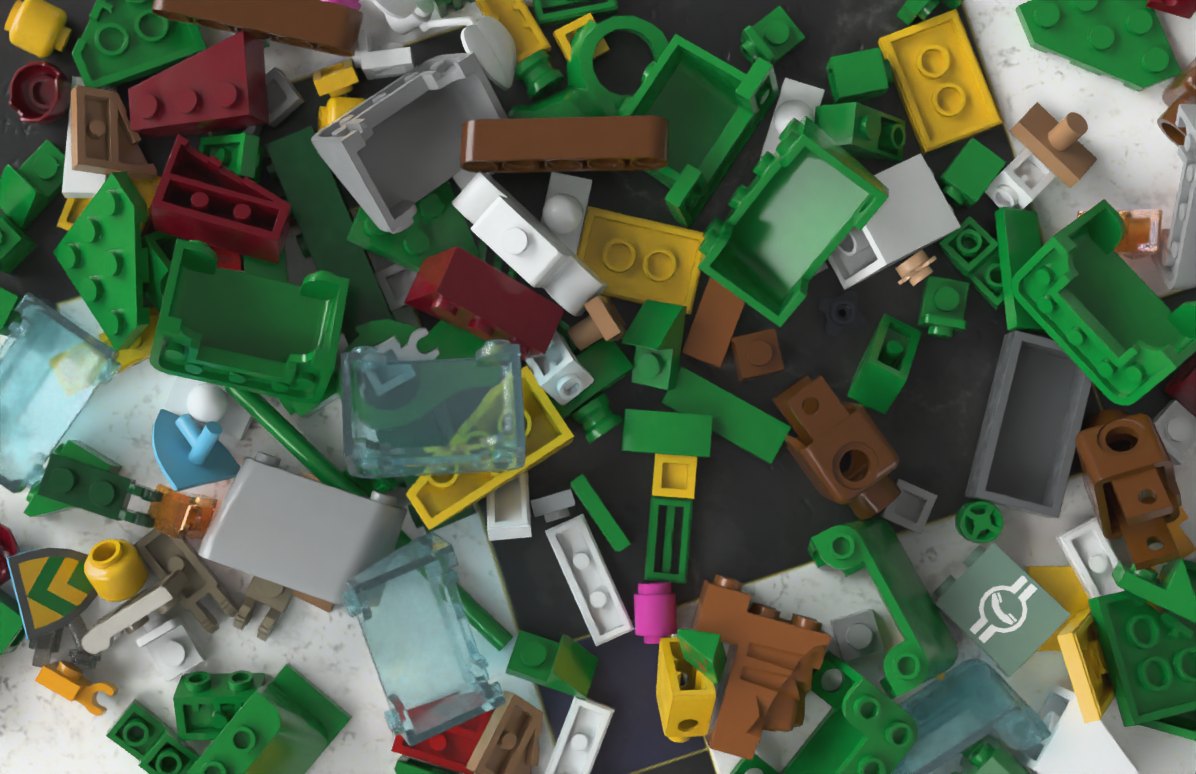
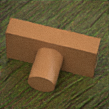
M1037 102L1010 130L1026 148L1069 188L1075 185L1097 160L1078 141L1088 130L1086 120L1078 113L1071 112L1058 122Z
M598 295L584 304L589 316L567 329L577 348L582 351L602 337L606 341L622 339L629 327L611 298Z

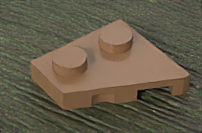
M76 85L71 90L72 170L102 175L125 171L130 179L151 182L157 176V170L153 163H147L138 145L141 138L138 133L131 131V123L126 115L127 110L118 92Z
M504 691L465 768L475 774H531L532 766H538L540 749L538 747V738L542 730L543 712L515 693Z

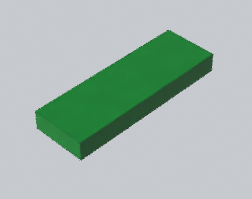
M1003 206L995 211L1007 331L1042 335L1046 333L1045 330L1019 304L1011 289V281L1015 273L1041 248L1038 215L1034 211Z
M682 366L678 371L676 389L668 390L661 404L677 413L713 415V433L769 464L773 462L784 442L783 437L791 429L787 424Z

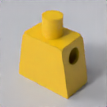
M678 637L660 638L656 698L663 732L670 740L683 743L691 737L708 734L716 691L714 683L684 659ZM683 672L687 674L688 680L683 686H680L681 673Z

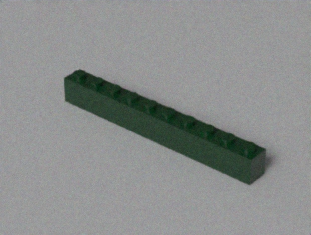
M311 125L266 144L265 146L270 157L264 159V163L272 181L275 183L280 180L286 195L280 198L291 205L290 220L296 218L301 230V234L296 235V240L305 259L312 257L317 271L326 270L335 273L337 276L350 279L340 333L344 334L349 346L357 338L355 327L372 320L390 319L396 321L376 278V271L368 251L346 240L354 218L336 175L320 157L311 141V138L317 133ZM358 359L353 367V374L360 372L365 387L359 389L362 399L367 404L378 409L394 410L406 405L414 398L418 388V374L378 396ZM433 409L421 418L401 428L376 429L384 450L392 449L397 465L392 466V470L401 490L405 488L409 490L433 459L447 445L446 438ZM408 505L416 528L424 527L426 534L476 514L474 505H471L429 531L413 505Z

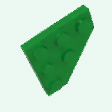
M96 0L89 15L90 20L81 39L78 38L72 51V56L86 87L108 90L170 68L206 50L207 47L198 26L170 20L152 12L154 0Z
M1031 0L1019 5L1015 9L1032 48L1070 60V64L1099 76L1104 74L1123 82V86L1135 91H1142L1182 73L1155 10L1146 7L1147 0Z
M125 171L112 172L53 251V254L116 351L130 349L150 324V309L148 306H143L142 284L143 282H149L148 247H143L141 244V223L147 222V204Z
M448 180L414 203L417 213L412 217L414 220L413 224L407 229L395 234L381 231L360 206L346 238L347 241L418 273L425 258L456 246L461 247L476 257L479 254L463 215L452 204L455 196Z
M1126 590L1088 599L1124 727L1136 726L1196 710V637L1193 636L1194 631L1170 614L1160 613L1147 604L1145 599Z

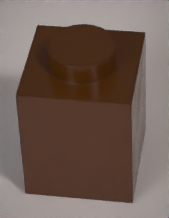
M775 328L733 337L730 341L739 382L777 374L784 370Z

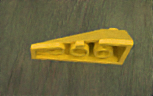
M525 366L488 391L469 418L463 422L452 439L408 490L406 496L430 531L572 443L574 435L545 391L540 387L529 367Z

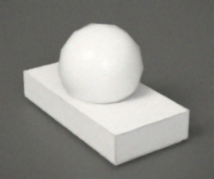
M789 78L784 79L760 159L767 151L772 154L776 152L775 150L781 142L778 138L793 118L800 121L803 117L807 116L815 122L816 106L821 104L824 89Z
M551 172L546 200L542 210L541 223L574 254H577L592 180Z
M177 376L164 405L165 408L181 415L190 414L195 421L204 425L210 421L216 422L222 427V433L242 441L253 419V416L225 391V387Z
M527 471L486 496L489 541L532 537L529 475Z

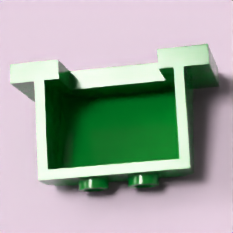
M675 34L658 61H652L647 66L641 79L642 85L634 96L630 95L626 98L619 110L618 116L650 115L663 117L669 121L668 166L662 169L644 171L670 189L664 198L677 223L687 229H691L780 92L773 65L758 57L748 73L745 74Z
M288 663L271 682L260 687L251 695L186 774H305L350 721L352 716Z

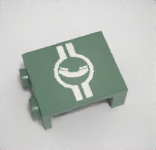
M995 543L987 550L979 545L963 561V564L968 569L957 580L950 575L933 592L939 598L934 604L938 611L941 610L996 663L995 666L1009 678L1050 638L1071 614Z

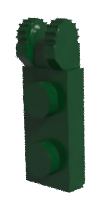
M51 454L37 495L117 521L124 520L136 525L153 528L155 518L151 517L150 514L140 511L136 512L127 509L131 495L139 496L141 499L149 502L161 503L164 493L137 484L135 479L58 454Z

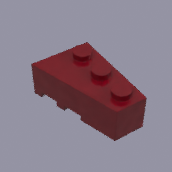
M243 30L129 88L131 131L151 139L177 137L178 134L184 136L269 124L263 42Z
M178 134L151 203V213L155 231L187 240L202 241L209 246L278 264L290 230L291 205L246 176L242 179L223 167L222 161L212 155L207 157L190 146L189 140Z
M459 246L425 258L404 301L405 304L503 348L506 354L519 360L545 355L565 310Z

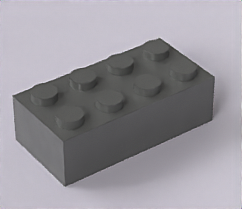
M1013 331L1004 335L965 497L987 501L1046 518H1059L1076 449L1075 439L1081 429L1092 381L1054 340L1020 331Z

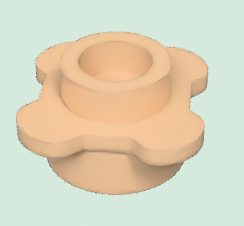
M921 249L897 266L895 270L902 278L898 281V284L901 285L909 280L912 286H914L934 272L929 264L937 259L935 255L929 259L923 249Z

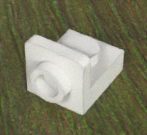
M366 28L360 29L359 42H357L353 60L355 68L362 67L367 80L403 76L416 67L415 58L410 47H403L400 43H388L379 46V51H372L371 38Z
M1025 148L994 178L985 190V193L999 208L1004 206L1024 209L1056 175L1028 148Z
M556 330L545 355L525 360L540 387L560 405H566L594 381L592 375L578 362L564 337Z
M1170 400L1153 419V422L1173 465H1181L1186 460L1183 454L1196 441V417L1177 400Z
M166 614L145 625L143 628L146 634L136 640L140 648L146 646L166 682L171 681L206 660L205 655L182 616L171 620L168 619Z

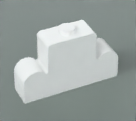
M479 171L453 200V206L474 224L470 229L531 286L545 289L560 306L573 316H581L586 311L584 304L600 295L608 287V284L488 173Z

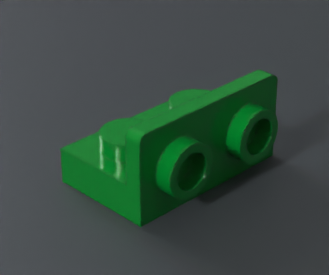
M240 670L233 673L209 674L204 671H197L182 675L173 696L179 741L214 740L251 695L265 685V673H251Z

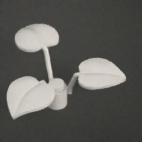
M371 0L385 13L389 26L401 35L409 33L418 26H420L423 32H426L431 28L466 25L467 27L461 32V40L466 53H475L485 75L504 91L511 87L517 62L516 46L509 31L495 18L483 16L477 22L471 16L430 20L434 11L433 0Z

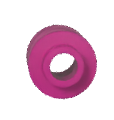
M671 582L638 583V594H634L635 635L644 636V643L658 644L660 638H669V635L677 634L676 593L672 592Z

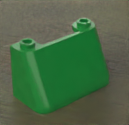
M1103 199L1053 235L1015 273L1011 281V289L1019 304L1109 400L1121 406H1129L1137 402L1196 351V301H1187L1172 312L1113 250L1125 237L1126 227L1120 214Z
M177 239L149 359L150 364L158 371L169 375L295 402L314 403L319 401L323 397L335 369L350 279L337 276L330 271L319 270L307 275L300 286L217 266V254L208 244L198 240L185 241Z
M870 517L865 520L831 527L811 537L807 551L817 569L822 566H830L833 569L841 570L845 577H848L865 568L904 642L887 652L884 658L883 671L885 677L879 681V684L887 697L892 700L942 674L954 665L958 655L956 642L896 533L887 521L881 518Z

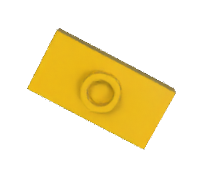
M474 0L483 16L495 18L511 34L517 52L516 67L527 57L539 50L546 49L547 52L551 50L549 42L523 0Z

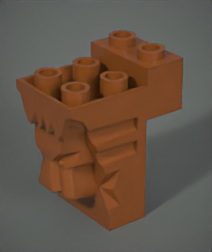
M716 574L714 582L706 579L703 581L691 625L692 630L721 635L722 642L730 644L726 656L727 661L716 693L708 734L705 735L710 749L753 760L756 745L760 743L762 730L790 732L794 727L803 725L805 697L811 690L813 668L820 670L831 635L821 629L823 623L810 617L793 613L791 620L779 617L781 611L752 602L750 609H748L751 595L742 590L743 583L739 580Z

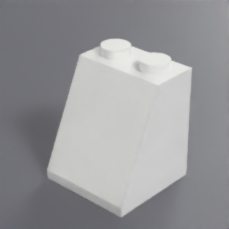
M921 153L874 175L889 189V197L861 231L854 226L828 257L844 290L937 242L961 227L955 217L953 208L944 197L932 170L926 164Z
M1056 684L1052 687L1014 755L1017 760L1039 774H1139L1101 720L1084 723L1075 693Z

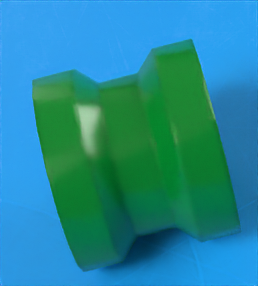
M546 49L533 53L514 69V77L517 81L524 82L527 87L526 93L531 101L544 97L565 79L561 70L554 69L551 65V56Z
M605 393L571 415L573 421L581 424L584 428L585 439L589 444L623 422L621 416L613 413L610 409V400Z
M987 501L967 502L958 509L955 516V527L958 533L964 539L971 542L988 543L993 541L1001 534L1004 526L1000 509Z

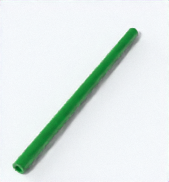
M230 387L225 388L228 394L323 484L359 496H366L260 394ZM401 529L394 552L493 647L501 651L513 638V635Z

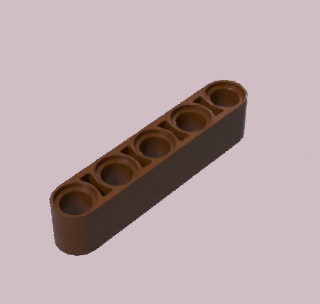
M154 0L152 6L154 14L170 20L235 34L244 30L255 38L345 57H353L355 55L364 15L361 11L352 7L322 0Z
M659 116L469 120L462 124L460 168L473 173H478L479 171L482 173L656 170L665 168L669 163V121Z

